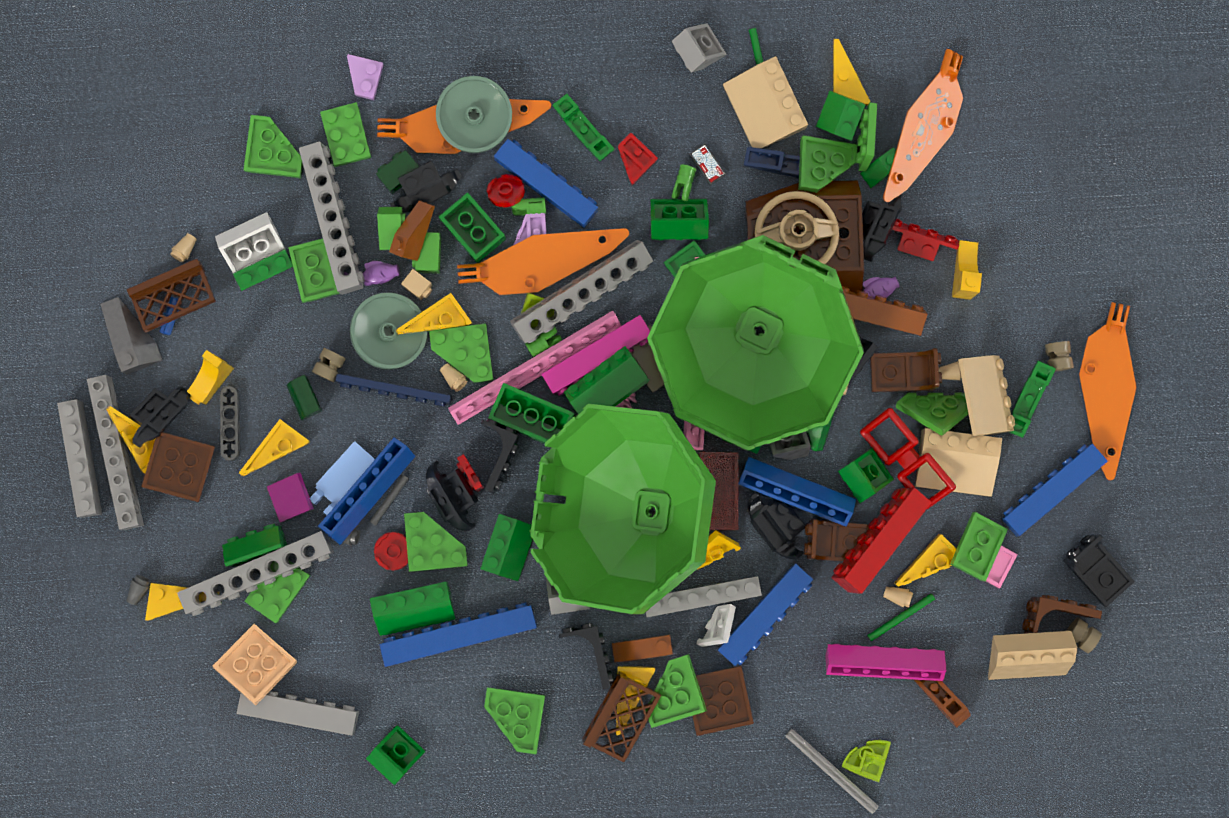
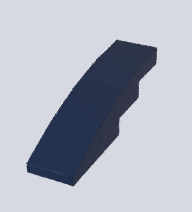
M747 147L744 166L799 178L800 156L785 154V152Z

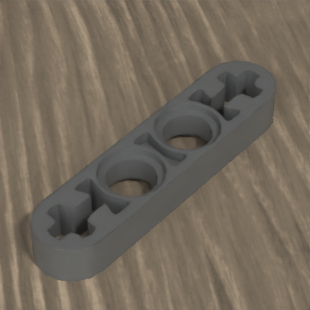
M226 386L220 392L221 456L228 461L236 460L240 454L239 392L232 386ZM229 390L234 393V396L231 397V403H235V406H225V403L229 404V398L225 397ZM233 409L235 416L232 419H227L225 417L226 410ZM233 428L235 430L233 438L229 439L225 436L226 429ZM225 441H235V444H231V449L235 450V454H232L230 458L226 454V451L229 450V444H225Z

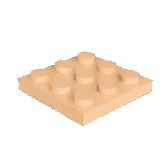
M253 624L213 665V668L256 706L294 667L297 660L257 625Z

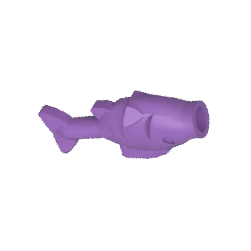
M372 261L364 264L366 268L363 272L365 286L372 284L382 285L394 277L400 276L397 264L391 265L381 261Z
M873 277L863 282L864 292H867L868 296L871 297L880 295L887 298L896 288L900 287L896 277Z

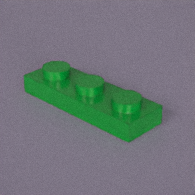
M283 249L234 272L233 275L241 291L293 267V264L286 249Z

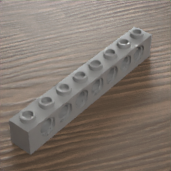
M320 141L300 147L301 159L337 292L343 295L363 289L362 282H365L362 271L358 269L357 264H360L357 253H354L353 246H355L354 239L348 232V228H350L349 221L343 214L345 206L343 200L339 199L340 187L333 177L336 173L333 164L329 162V157H331L329 148ZM322 161V165L315 168L316 162ZM327 178L326 184L320 186V181ZM332 196L331 201L325 204V198ZM332 214H337L334 221H329ZM341 231V237L334 239V235ZM346 249V255L339 257L340 251ZM351 267V273L344 275V270Z
M636 240L510 320V323L524 343H531L538 338L537 335L552 330L554 328L553 325L559 321L564 322L569 319L570 314L573 312H580L589 302L599 300L606 291L610 292L618 287L617 284L632 279L634 273L646 270L653 260L643 242ZM629 258H633V259H634L633 265L630 266V267H628V266H627V261H628V259H629ZM617 268L618 274L612 277L611 271ZM598 278H601L602 284L599 287H596L595 281ZM585 288V296L579 297V291ZM569 298L570 305L563 307V301ZM554 309V315L547 318V311ZM538 319V325L531 328L532 320Z
M102 375L87 379L119 530H129L144 526L127 445L106 410L108 406H111L119 411L112 377Z
M320 531L177 592L185 614L196 616L203 613V609L208 606L212 609L222 605V600L228 598L231 601L240 597L239 593L243 591L250 593L257 590V585L262 583L265 585L271 584L276 581L275 578L282 575L283 578L294 574L293 570L299 567L301 570L312 566L311 562L325 561L334 552L327 535ZM309 546H313L315 549V553L311 557L306 554V549ZM292 553L297 557V561L293 565L288 561V557ZM274 561L279 565L276 572H273L270 568L271 563ZM255 569H258L261 573L258 580H255L252 575ZM237 577H241L243 581L242 586L239 588L235 585ZM220 584L225 589L222 595L217 593V587ZM201 592L206 594V601L204 603L199 601V594Z

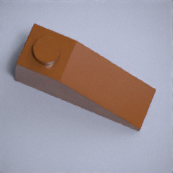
M422 201L416 204L396 231L390 247V253L418 261L435 206Z
M669 634L612 643L615 662L673 654Z
M914 680L956 728L971 716L968 708L942 681Z

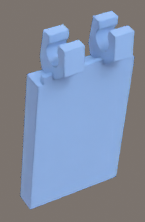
M354 441L316 483L317 486L315 488L317 491L310 497L311 502L317 505L325 496L332 502L323 511L328 515L375 459Z

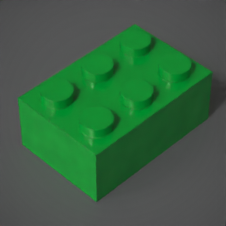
M468 192L439 216L441 223L476 263L483 260L506 240L504 233Z

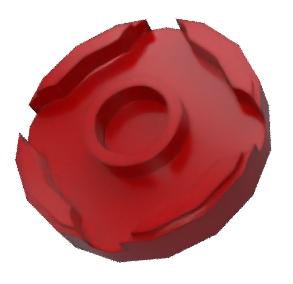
M505 174L501 175L498 179L497 177L492 179L488 184L487 194L492 204L498 207H510L522 200L525 189L519 177Z
M390 532L385 533L377 540L374 546V556L381 567L394 571L408 565L406 536L401 533Z

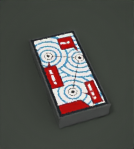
M703 144L689 154L710 186L726 176L725 171L706 144Z

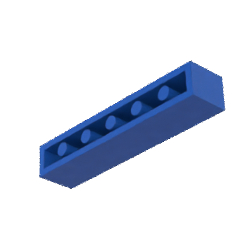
M507 139L494 155L495 161L510 173L519 177L522 182L542 197H545L548 202L581 227L585 228L598 212L597 203L592 198H585L581 195L582 191L573 185L571 187L566 183L567 180L562 175L558 174L556 176L552 173V168L546 163H539L533 153L530 151L526 153L522 150V145L517 141Z
M394 437L318 527L327 536L341 545L416 456L405 444Z
M1093 444L1081 446L1076 451L1078 455L1073 459L1071 456L1062 463L1063 467L1059 471L1054 469L1047 475L1049 479L1046 482L1040 481L1032 488L1034 490L1033 493L1029 496L1026 493L1018 500L1020 504L1015 508L1013 506L1009 507L1003 513L1005 516L1002 518V521L1016 537L1023 534L1108 462Z
M748 457L738 482L739 485L845 527L853 514L856 499L751 457Z
M793 564L730 634L728 643L721 644L717 650L734 666L737 664L741 665L747 659V652L750 649L754 651L761 643L759 639L763 635L767 636L774 629L772 627L776 620L780 622L787 614L784 611L789 606L794 607L800 600L798 596L801 592L806 593L812 587L810 582L813 579L797 564Z

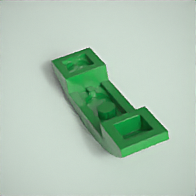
M565 94L552 105L575 136L599 161H602L615 150L584 116L568 94Z
M1037 361L1012 410L1011 415L1014 417L1015 426H1013L1014 431H1010V433L1021 438L1024 437L1030 425V419L1056 368Z

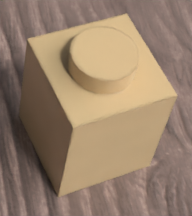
M414 269L411 270L401 283L405 289L420 300L423 297L427 298L433 290L431 289L433 286L431 282Z

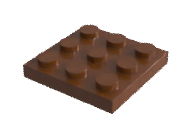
M162 432L161 436L155 439L141 487L199 502L215 446Z
M741 666L696 675L707 709L703 713L692 716L696 736L754 724Z

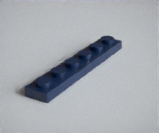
M337 374L336 382L340 383V387L351 389L352 386L359 387V391L370 393V390H376L379 395L389 396V393L397 394L396 398L408 400V397L416 398V402L427 403V400L434 401V405L445 407L446 404L451 405V395Z

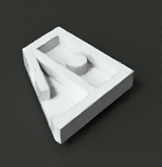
M732 604L717 606L712 614V618L705 627L708 629L702 640L698 639L697 644L705 647L728 643L736 607Z

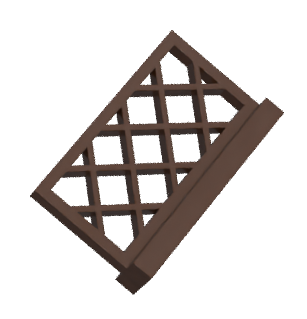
M194 259L126 289L129 297L132 299L145 333L216 302L205 275V269L198 259ZM201 275L202 280L199 286L191 283L194 277ZM180 283L185 285L181 294L174 291L176 285ZM189 286L197 289L193 298L186 296ZM201 290L207 292L210 297L203 301L198 300ZM162 291L167 292L164 301L156 299L158 293ZM172 294L179 296L176 305L168 303ZM184 298L191 301L189 307L185 309L180 308ZM144 299L150 300L146 309L140 308L138 302ZM154 302L162 304L158 314L150 311ZM166 306L174 309L172 314L167 317L162 315ZM148 314L156 316L153 323L146 325L145 320Z
M619 671L582 738L583 745L589 748L592 746L625 762L657 705L661 694L628 678L626 674ZM628 684L636 687L638 693L626 696L625 689ZM646 694L655 697L652 703L646 705L643 704L641 696ZM639 697L642 706L630 709L628 700ZM626 701L628 710L617 713V704ZM643 710V719L634 722L632 713ZM630 714L632 723L621 726L619 717ZM617 718L619 727L608 730L606 725L608 720ZM634 726V735L625 738L623 729ZM621 731L623 739L612 742L609 734ZM604 735L608 736L610 742L603 746L596 743L598 738ZM624 743L626 750L623 755L616 753L613 746Z

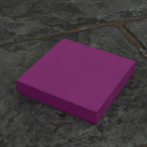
M296 473L267 486L280 523L314 509L301 473Z

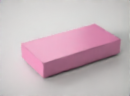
M1001 546L986 582L1000 588L1018 554Z

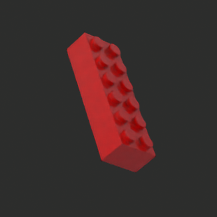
M915 487L896 489L891 495L892 499L880 509V515L877 519L875 518L869 523L868 531L861 534L856 541L857 545L846 553V559L843 563L835 567L831 578L847 592L859 594L864 592L932 503Z

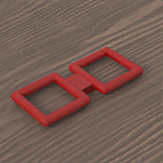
M887 408L860 430V434L886 465H891L897 460L904 468V470L898 473L897 478L905 488L914 487L907 476L926 462L946 484V487L928 499L932 503L927 509L956 489V484L930 453H925L920 457L913 447L919 443L918 439L892 408ZM889 417L909 440L890 456L870 434L873 429Z

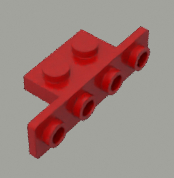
M896 219L892 230L902 232L897 247L898 251L930 261H934L940 244L957 250L959 248V240L952 235L943 236L932 229L924 230L916 224L910 223L908 225Z

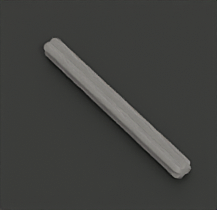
M793 729L787 732L786 738L872 814L878 809V805L797 732Z

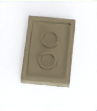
M649 343L642 347L639 344L633 348L634 352H632V355L650 379L646 385L654 393L664 386V381Z

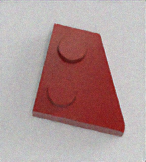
M632 133L618 145L630 183L634 185L658 158Z
M464 454L457 458L459 463L456 465L460 468L462 474L465 472L468 476L467 482L471 489H475L477 492L484 489Z

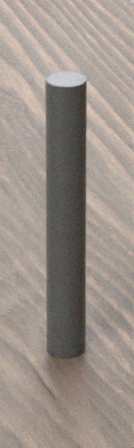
M405 475L400 477L369 522L375 526L408 481V477Z

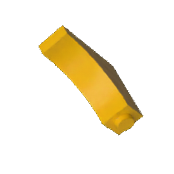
M959 240L952 297L971 300L980 293L982 273H979L977 265V242Z
M208 350L202 355V367L187 391L191 394L190 399L198 405L200 403L207 405L234 369Z

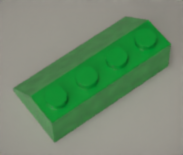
M624 346L575 384L571 385L564 393L577 413L580 414L587 404L615 407L648 383L650 379L636 358Z
M503 383L488 418L498 422L501 426L509 427L522 435L545 444L548 439L564 428L563 426L573 418L574 413Z
M448 582L369 598L373 618L380 636L456 620Z

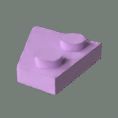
M348 54L347 59L355 95L374 100L384 64Z
M545 213L526 214L513 245L532 235L546 234Z

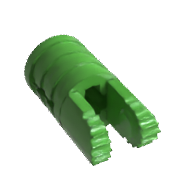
M683 164L680 165L679 174L677 175L672 192L673 199H678L681 188L684 187L682 200L688 201L696 168Z
M545 197L522 199L519 203L511 206L512 213L516 216L535 213L546 214Z
M555 327L549 332L539 334L535 341L525 343L532 357L562 341L561 336L555 335L557 333Z

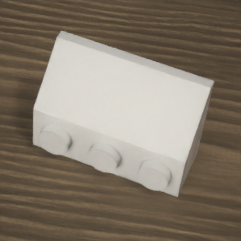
M267 212L215 236L218 248L233 273L285 249L276 227Z

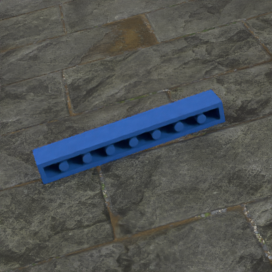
M526 602L515 605L516 609L509 611L508 607L499 609L495 615L490 616L489 612L479 614V619L471 620L470 617L460 619V624L452 625V622L440 624V629L433 630V626L421 629V634L414 635L413 631L402 634L403 638L396 640L395 636L383 639L384 643L379 645L384 666L387 667L535 629L537 624L532 605L527 606Z

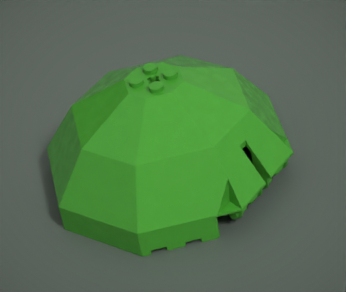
M764 235L683 263L647 337L676 417L745 450H751L818 426L827 425L864 353L836 269L804 254L798 260L793 257L794 249ZM762 325L765 332L757 335L754 327Z
M587 404L579 415L573 417L563 426L564 428L559 433L554 434L545 442V447L552 448L541 457L538 463L540 466L535 491L536 500L533 501V519L529 532H531V537L539 549H531V554L536 562L540 563L545 571L544 575L551 586L555 587L559 593L558 597L562 602L627 614H644L705 563L716 480L670 414L659 411ZM544 494L566 496V503L544 502ZM653 507H654L655 510H656V513H655L654 516L652 517V514L649 513V510H650V509H653Z

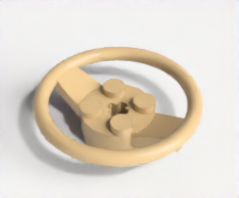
M793 191L774 197L763 207L756 221L755 237L764 235L798 251L807 249L817 239L831 237L827 251L818 260L826 264L837 248L839 226L834 212L822 199L807 192ZM790 199L810 201L821 208L828 217V220L813 218L805 210H794L789 212L781 222L763 228L768 213L779 203ZM796 226H799V229H803V232L797 234L794 230Z

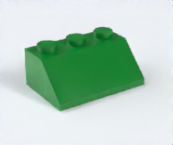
M650 199L651 239H708L709 215L707 199H688V201H683L682 199Z
M499 514L480 569L519 581L533 539L531 532H529L532 525Z
M274 523L265 526L264 530L258 533L257 530L245 533L246 537L241 539L238 536L228 539V543L222 545L225 567H236L287 546L282 527L275 526Z

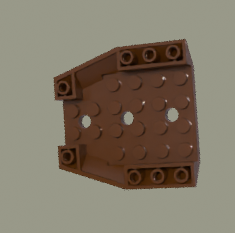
M858 180L832 181L817 193L798 190L799 183L745 201L747 240L755 238V225L760 211L774 197L786 192L800 191L813 194L822 199L834 212L839 230L845 229L848 231L847 238L839 237L837 248L826 265L836 269L841 286L848 287L851 292L857 293V290L862 291L864 277L862 196ZM790 199L779 203L768 213L763 228L781 222L789 212L794 210H805L813 218L828 220V217L821 208L810 201ZM796 226L794 232L800 234V231L803 229H799V226ZM831 237L817 239L807 249L795 250L793 257L800 260L802 254L818 261L827 251Z

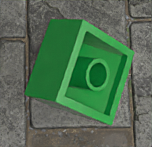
M829 90L816 127L852 141L866 104Z
M873 448L838 471L859 503L876 494L894 480Z
M397 725L374 748L366 760L395 785L426 751Z

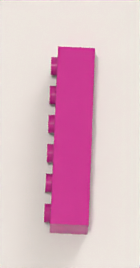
M641 315L541 375L552 393L560 396L568 389L567 387L575 384L624 346L632 353L635 346L640 344L642 347L648 344L647 337L650 330Z
M828 644L826 650V675L943 681L946 673L945 651L937 649L923 650L917 648L904 649L898 647L886 648L879 646Z

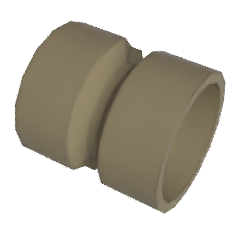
M1070 341L1045 345L1046 356L1050 358L1047 364L1056 368L1055 371L1074 368L1073 359L1069 356L1071 353Z
M323 348L319 356L320 362H316L312 372L334 383L337 374H339L337 369L342 368L346 358Z
M1079 617L1066 630L1072 631L1075 642L1078 643V648L1086 653H1090L1096 647L1102 636V633L1094 627L1088 628V623Z

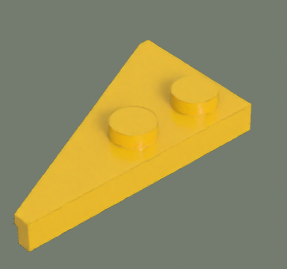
M834 39L833 92L865 103V106H868L870 100L839 39Z
M450 293L396 329V332L399 335L469 326L472 322Z
M108 406L106 410L140 470L145 474L155 439L145 442L141 448L133 444V437L140 425L113 407Z
M279 419L239 474L246 476L309 444L310 441Z
M715 530L708 538L706 561L698 569L711 564L715 560L724 558L723 554L732 549H735V551L740 550L739 543Z
M938 534L894 584L899 587L912 583L911 581L921 577L924 578L937 573L939 570L950 568L956 548L942 534Z
M151 583L145 620H153L183 609L177 592L187 589V587ZM204 592L199 594L200 602L206 601V594Z
M618 666L617 674L620 671L626 674L628 678L647 687L655 672V667ZM628 684L625 689L626 696L638 693L636 687ZM639 697L628 700L630 709L636 708L640 700ZM626 701L617 704V713L628 710ZM630 714L619 717L621 726L627 724ZM616 718V727H619L618 721H617V718ZM621 731L616 732V735L621 734Z

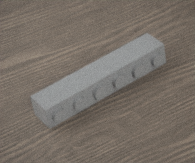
M76 399L57 403L76 515L80 518L101 515L102 508L83 401Z
M758 576L668 593L646 611V617L762 596Z
M270 690L256 706L241 693L237 714L352 736L355 734L359 711L354 710L355 707L350 705H343V708L336 707V703L324 701V704L316 703L317 699L305 697V700H299L297 695L286 694L285 697L278 696V692Z

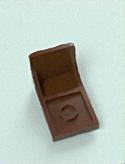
M937 348L922 352L873 354L870 358L871 391H932L938 388L939 384L942 383V372H939L938 365L941 364V353H938Z
M809 520V523L805 526V535H808V542L804 544V554L807 555V559L844 561L846 553L857 545L856 541L859 536L868 531L869 524L848 523L845 527L830 521Z
M1050 595L1031 597V600L1027 602L1026 611H1028V616L1023 621L1022 630H1024V634L1037 633L1042 617L1052 610L1101 619L1102 611L1096 610L1097 606L1080 603L1078 606L1077 601L1068 599L1058 601V597Z

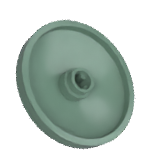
M467 76L455 80L444 89L437 102L436 121L440 133L454 148L467 153H482L499 145L507 136L512 123V107L507 94L497 83L481 76Z
M379 293L366 299L356 309L350 323L351 342L357 354L368 364L381 369H398L411 363L422 352L427 339V331L398 335L396 329L422 313L413 301L396 293Z

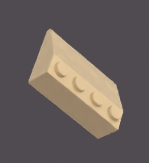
M776 56L723 84L744 132L754 148H766L805 130L808 126Z
M991 355L958 359L973 436L995 435L1014 431L1015 420L1010 412L1011 400L1007 396L1006 389L1008 384L1006 378L1003 377L1002 370L1004 369V364L1000 356Z
M925 428L921 430L919 455L921 457L925 453L931 454L956 484V489L952 492L992 497L1000 460L1002 438L973 436V434L947 431L941 436L935 431ZM927 462L917 469L915 487L942 490L946 487V484Z
M1072 631L993 636L988 679L1066 675L1075 663L1077 645Z

